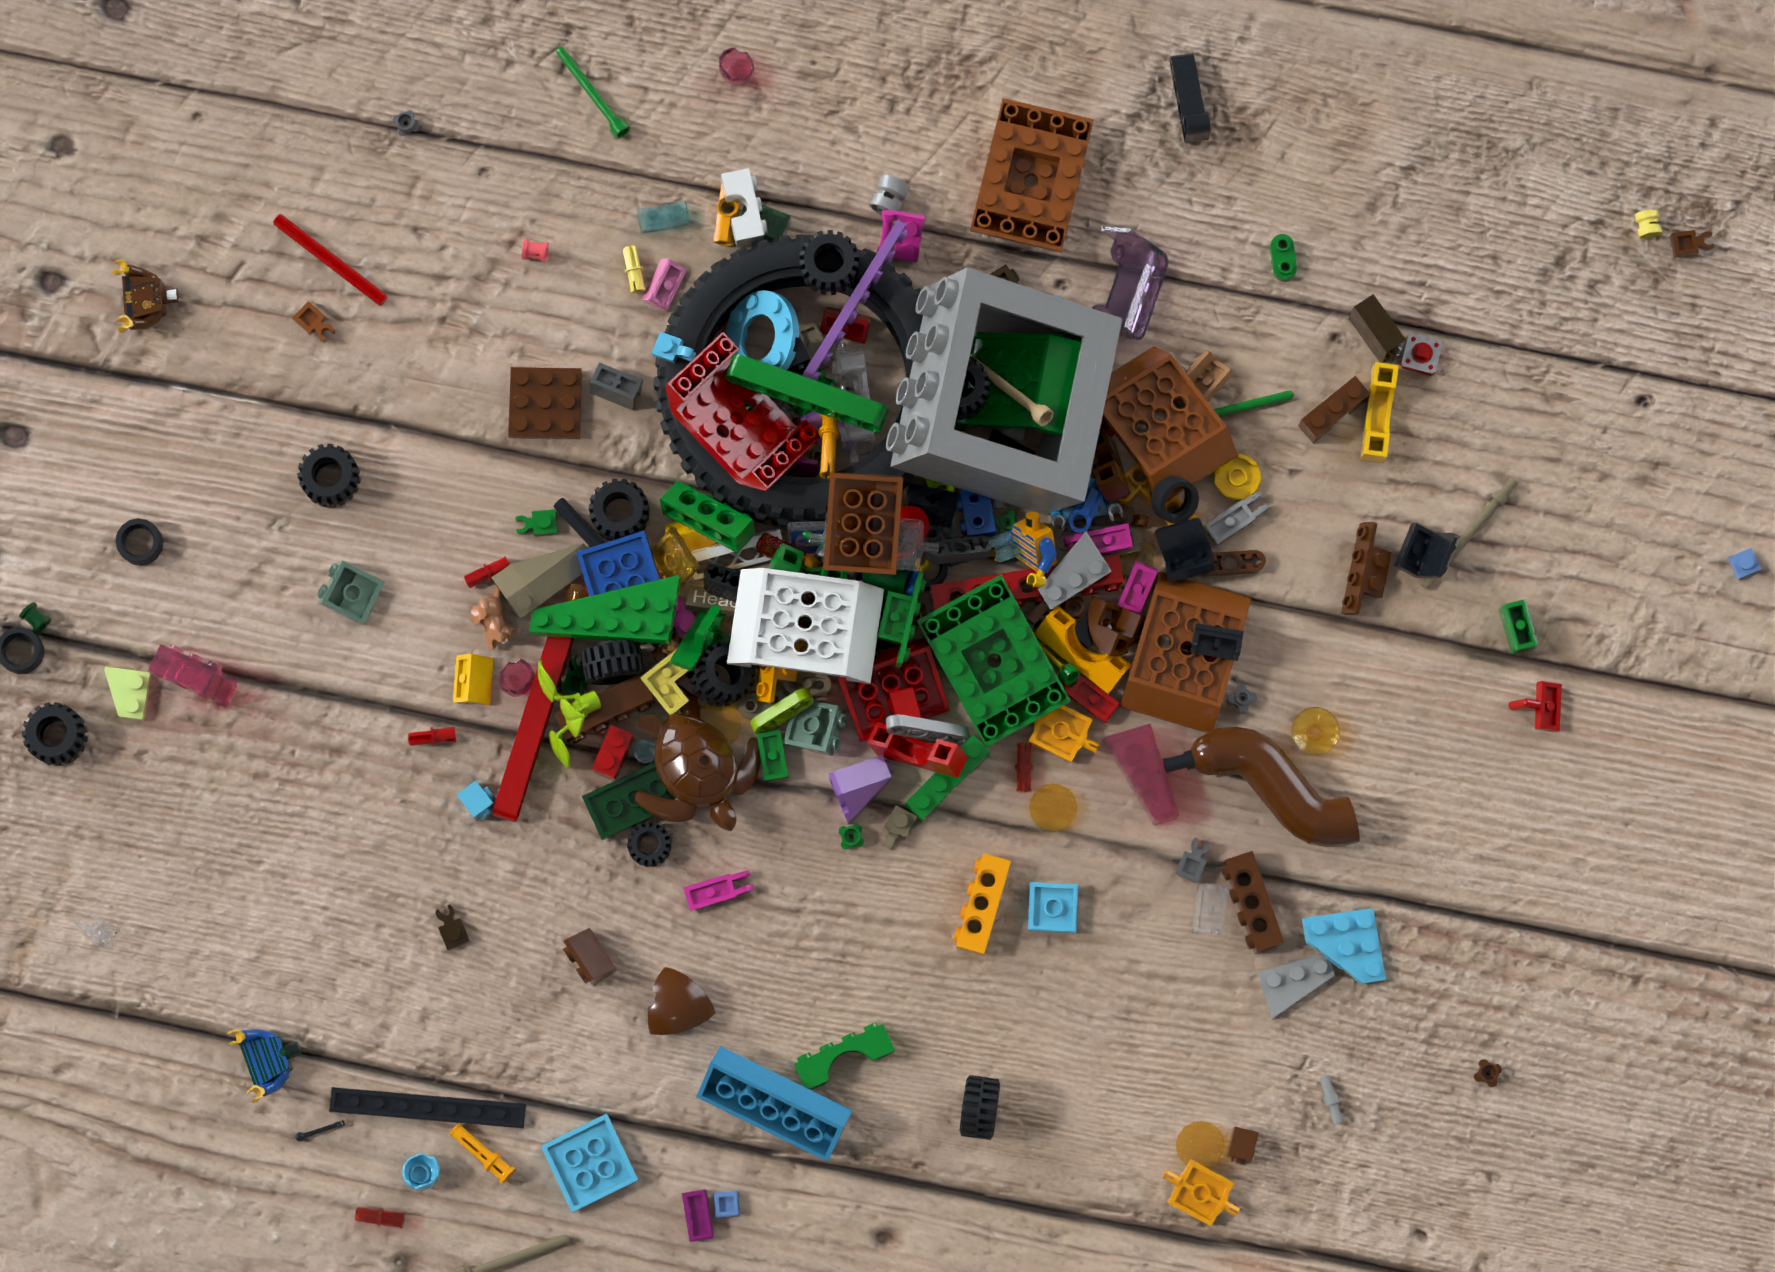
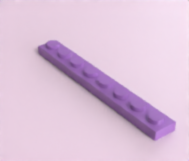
M901 220L896 221L802 376L816 381L819 379L821 373L818 370L822 364L827 365L832 358L833 353L830 352L834 344L839 345L846 334L843 330L847 323L851 325L856 319L858 312L855 310L860 303L864 305L871 294L868 291L872 282L877 284L883 272L880 269L885 262L889 264L896 252L893 248L897 242L901 244L908 234V231L905 230L908 224Z

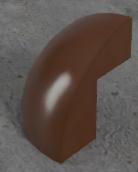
M1092 596L1088 611V624L1095 644L1109 656L1127 654L1128 648L1131 645L1139 643L1146 617Z
M664 967L652 988L656 996L654 1005L648 1007L649 1032L652 1035H669L687 1031L706 1022L716 1012L709 997L696 982L675 969Z

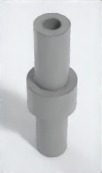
M1329 1075L1322 1076L1320 1080L1325 1093L1323 1099L1325 1105L1329 1106L1335 1125L1343 1122L1338 1106L1340 1102L1337 1093H1334Z

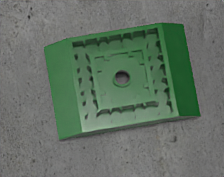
M1002 575L993 578L917 620L986 747L1071 701ZM993 653L1001 657V664L996 668L991 667L987 661L989 655Z

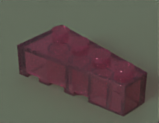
M1151 724L1104 737L1103 743L1110 751L1117 766L1121 769L1153 825L1177 819L1179 813Z

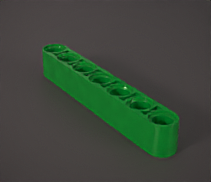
M740 354L733 355L725 375V379L735 385L871 432L878 433L881 431L889 410L879 402Z

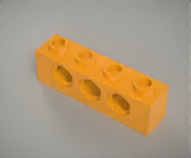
M983 853L982 859H976L973 872H976L977 876L975 882L970 881L966 895L971 896L969 904H963L960 918L964 919L962 928H956L953 941L957 942V949L984 956L1011 861ZM984 875H991L995 883L991 887H985L981 883V878ZM984 898L988 902V907L985 910H978L974 905L976 899ZM971 921H977L981 925V931L971 933L967 925Z

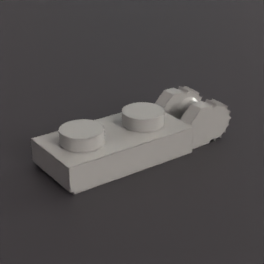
M1259 492L1245 500L1242 499L1203 525L1204 530L1216 546L1254 522L1257 517L1270 509L1268 504L1260 506L1254 512H1251L1248 508L1249 505L1259 500L1261 497Z

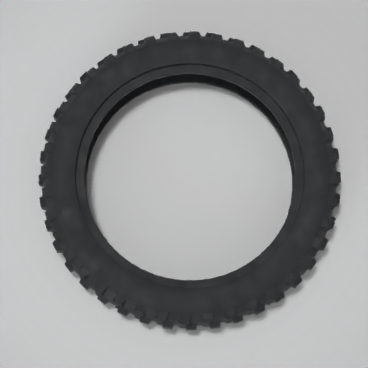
M789 235L780 236L779 238H774L771 243L767 240L752 243L749 250L746 247H742L730 254L731 258L729 260L724 257L711 266V272L705 271L694 282L695 288L690 287L679 299L680 305H677L673 313H671L668 319L670 325H667L664 333L682 339L684 341L682 346L693 349L697 356L714 340L721 327L730 318L731 311L749 294L762 290L773 292L790 287H811V285L807 286L804 278H802L799 264L800 250H803L804 242H809L811 235H796L795 239H791ZM866 248L862 251L857 249L859 253L857 279L853 280L851 287L846 286V291L842 292V294L849 297L852 295L877 253ZM833 252L823 253L815 261V266L824 273H834L844 264L841 256ZM890 261L889 264L885 262L880 269L883 274L877 284L872 282L868 291L871 294L864 303V306L876 314L893 335L904 361L906 377L910 378L913 361L906 358V349L912 334L916 331L920 332L923 315L917 314L916 303L921 289H914L910 278L905 273L898 274L895 266ZM656 357L657 376L654 377V389L657 391L658 400L655 402L657 412L662 413L664 419L660 422L664 435L670 436L671 443L669 447L674 455L679 454L681 457V467L686 474L692 473L695 476L696 484L702 490H710L714 500L722 504L728 503L732 509L741 514L745 512L750 514L751 518L755 519L756 522L764 524L766 520H771L772 524L776 526L788 527L790 523L794 524L795 527H801V529H811L812 524H816L818 527H826L830 479H827L828 474L825 476V479L820 476L788 477L782 475L766 491L737 483L671 413L665 385L690 362L677 357L676 362L672 363ZM903 406L895 423L900 424ZM887 436L865 458L852 466L835 472L903 477L902 490L914 481V474L890 467L893 452L886 449Z

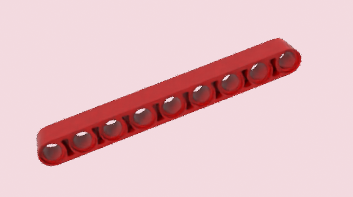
M547 637L540 658L542 666L553 681L557 693L574 638ZM538 667L492 812V816L515 823L522 808L554 702H551L546 697L540 686Z

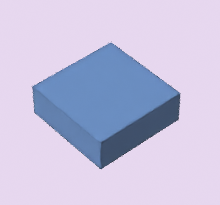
M738 1191L714 1193L715 1218L740 1216Z

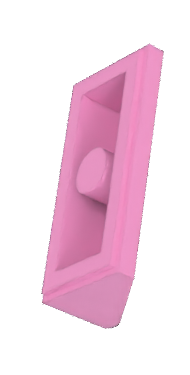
M661 259L642 300L664 311H668L687 269L670 259Z

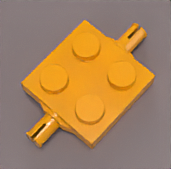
M1064 705L1034 721V731L1028 741L1069 763H1072L1076 753L1082 747L1096 753L1100 745L1087 739L1088 729L1093 719Z
M1192 1159L1189 1160L1185 1170L1180 1175L1168 1169L1164 1171L1165 1174L1163 1173L1162 1178L1174 1184L1173 1192L1167 1201L1168 1204L1209 1226H1212L1217 1215L1223 1210L1234 1217L1237 1216L1240 1207L1228 1202L1229 1193L1234 1185V1182Z

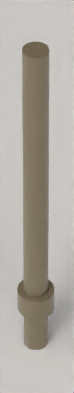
M1511 477L1501 490H1497L1493 494L1491 502L1456 541L1457 546L1450 556L1448 565L1495 510L1505 504L1508 500L1507 496L1519 484L1516 479ZM1425 578L1420 585L1428 590L1437 578Z

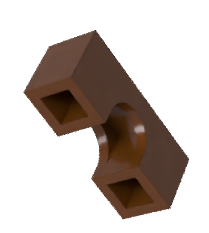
M1354 376L1302 418L1298 427L1314 444L1329 432L1340 419L1347 414L1350 415L1366 402L1371 393Z
M1105 427L1099 430L1093 459L1096 469L1093 470L1099 490L1107 501L1111 503L1131 492L1116 443Z

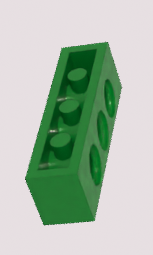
M676 481L660 498L663 515L736 553H739L755 535L753 519L750 516L741 514L729 505L714 500L710 495L703 494L690 485Z

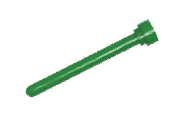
M558 47L556 50L557 55L609 121L610 132L613 136L619 139L626 135L631 128L624 119L616 117L563 47Z
M1290 390L1216 408L1214 411L1219 417L1291 400L1294 397V393Z

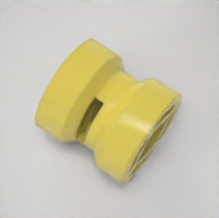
M1645 210L1635 214L1636 222L1639 224L1638 236L1640 239H1649L1662 235V228L1658 224V219L1660 218L1658 210Z

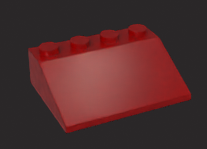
M925 638L907 644L906 648L910 649L907 663L903 662L900 668L895 667L900 646L876 654L874 656L871 684L847 681L846 677L837 676L860 742L869 739L877 722L886 724V718L893 715L889 691L912 686L921 718L924 719L950 711L930 646Z

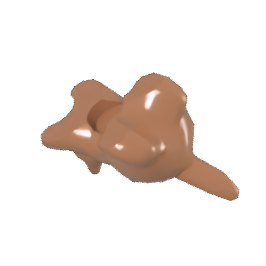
M497 585L494 588L493 597L482 598L479 605L472 607L470 620L474 625L481 624L484 626L485 641L491 650L496 648L497 642L506 644L512 637V634L517 631L516 628H511L505 623L501 591Z

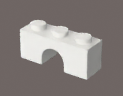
M749 168L722 173L721 181L726 203L738 201L747 208V211L742 216L731 218L736 247L763 241L764 234L768 233L765 219H760L759 211H763L760 197H755L754 189H758L755 175H750Z

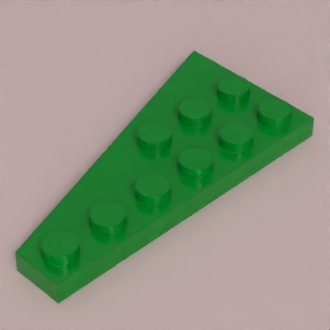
M676 575L534 609L529 633L531 636L610 641L631 640L642 643L670 644L681 577Z

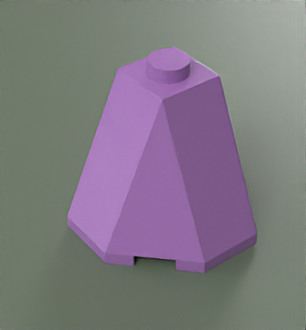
M883 755L829 773V781L847 824L852 823L892 781L893 767L889 759L884 760Z

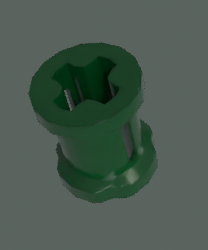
M33 602L22 610L19 617L22 620L25 619L33 627V631L38 634L50 624L52 619L49 616H45L37 608L38 605Z

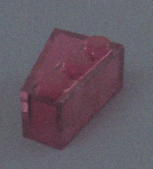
M160 644L148 668L150 672L177 686L193 691L205 699L209 698L224 708L227 707L239 682L220 671L222 666L212 661H209L208 664L203 663V658L191 652L187 656L183 654V649L173 644L170 647Z

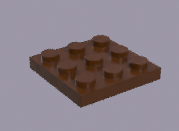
M511 367L508 437L521 439H580L582 368Z

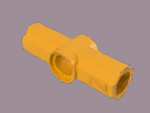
M722 184L717 205L718 213L713 242L720 246H734L735 239L731 218L739 216L740 202L726 203ZM725 206H732L735 208L734 211L730 214L724 213L722 211V209Z

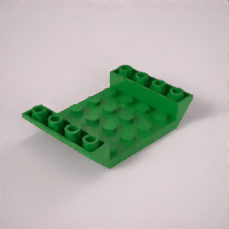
M975 332L969 360L973 357L977 358L1035 404L1049 407L1053 411V418L1047 425L1040 426L1033 420L1029 410L990 381L988 399L984 408H980V412L977 415L973 413L970 419L966 420V417L963 416L961 420H956L954 430L965 431L966 426L1038 429L1046 435L1062 436L1082 342L1051 334ZM964 379L961 398L970 395L973 391V386L966 379Z

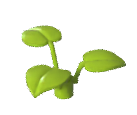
M542 660L538 661L540 686L551 702L555 700L560 701V708L567 724L557 734L553 730L550 731V745L559 761L569 769L571 768L570 755L562 741V735L569 729L575 738L578 737L582 730L584 718L588 716L587 714L600 709L601 703L595 691L588 692L582 696L579 693L565 696L559 695L553 681L542 666ZM575 699V701L572 702V706L567 700Z

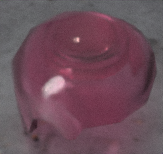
M731 47L724 50L719 57V72L727 82L740 85L751 79L754 74V62L747 52H740L736 47Z
M519 659L517 662H507L504 669L499 673L498 682L504 693L518 697L525 695L531 690L535 675L531 665L525 660Z

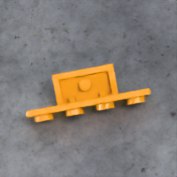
M801 640L797 641L794 645L797 652H800ZM759 665L760 672L756 687V701L773 703L777 679L796 682L797 671Z

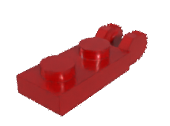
M1079 675L1076 684L1072 688L1060 679L1067 695L1105 724L1120 706L1119 702L1083 675Z

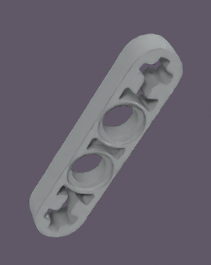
M892 715L886 718V728L890 734L935 742L937 739L958 745L964 744L969 739L968 727L964 725L906 715Z

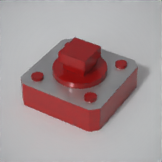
M1414 333L1409 334L1400 363L1401 368L1428 376L1434 375L1443 343L1441 340Z

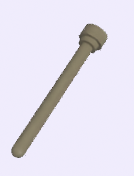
M562 1235L471 1269L469 1267L464 1268V1266L456 1268L454 1272H492L569 1243V1237Z

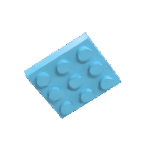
M608 1114L541 1145L572 1213L639 1181Z

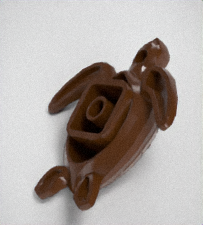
M686 695L689 701L680 708L681 714L669 715L664 723L655 716H642L637 725L647 736L656 739L654 754L656 771L662 784L675 797V800L663 799L645 792H637L635 800L639 806L654 816L672 822L691 820L695 816L697 807L710 808V817L714 823L726 831H732L737 819L734 809L726 799L732 791L736 795L744 794L755 782L761 763L758 740L752 737L747 741L742 762L737 769L733 749L726 738L715 727L699 719V704L696 696Z

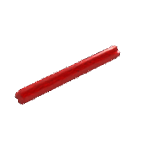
M282 214L276 216L273 224L377 305L382 306L386 302L388 297L384 292Z

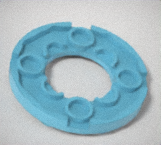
M764 290L753 292L742 299L735 309L731 311L725 334L739 348L735 354L749 357L746 353L747 346L744 345L748 337L747 328L752 325L751 322L756 317L761 315L768 316L774 325L775 341L768 355L758 361L787 370L796 354L793 351L796 337L799 338V323L795 309L784 296L778 293Z

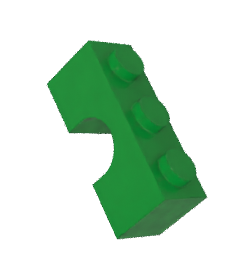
M783 543L771 558L769 569L846 579L848 572L823 570V566L820 568L807 567L802 563L804 552Z

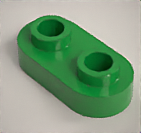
M1286 234L1276 235L1270 244L1272 271L1277 280L1287 282L1294 278L1297 271L1294 242ZM1284 242L1287 247L1282 249L1278 246V243ZM1287 265L1289 270L1283 271L1281 266Z

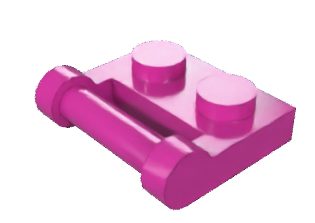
M883 210L881 241L876 253L892 230L893 221L901 220L908 224L905 229L908 231V234L901 244L897 242L896 248H893L896 252L893 258L918 262L925 216L895 210Z

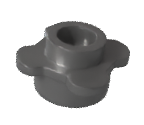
M408 110L393 117V123L397 125L399 136L403 137L411 131L417 132L419 130V124L414 119L415 113Z
M1244 684L1238 685L1236 692L1228 697L1229 703L1234 704L1242 713L1247 712L1250 704L1257 700V695L1247 690ZM1244 696L1245 700L1242 701L1240 697Z

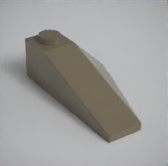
M582 543L521 562L512 563L491 578L517 616L522 618L583 574L576 552L587 549V547Z

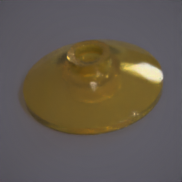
M1310 707L1301 711L1296 716L1292 724L1291 733L1299 749L1308 754L1320 755L1330 751L1336 745L1339 739L1340 728L1337 719L1331 712L1320 707ZM1316 728L1319 731V735L1312 736L1310 730Z

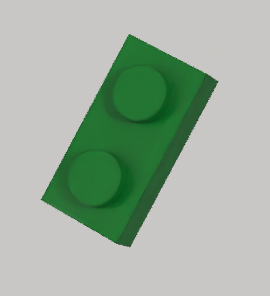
M781 731L758 733L757 739L765 782L789 778Z

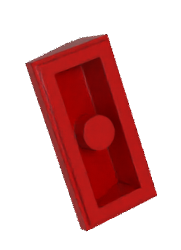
M831 307L825 308L820 328L822 334H828L842 310ZM858 314L851 325L847 323L843 332L846 334L843 339L865 344L872 318Z

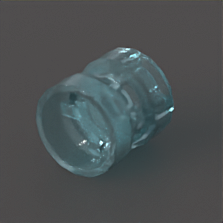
M1011 531L998 534L989 539L991 547L995 548L997 562H1003L1019 555L1018 548L1012 542L1013 535Z

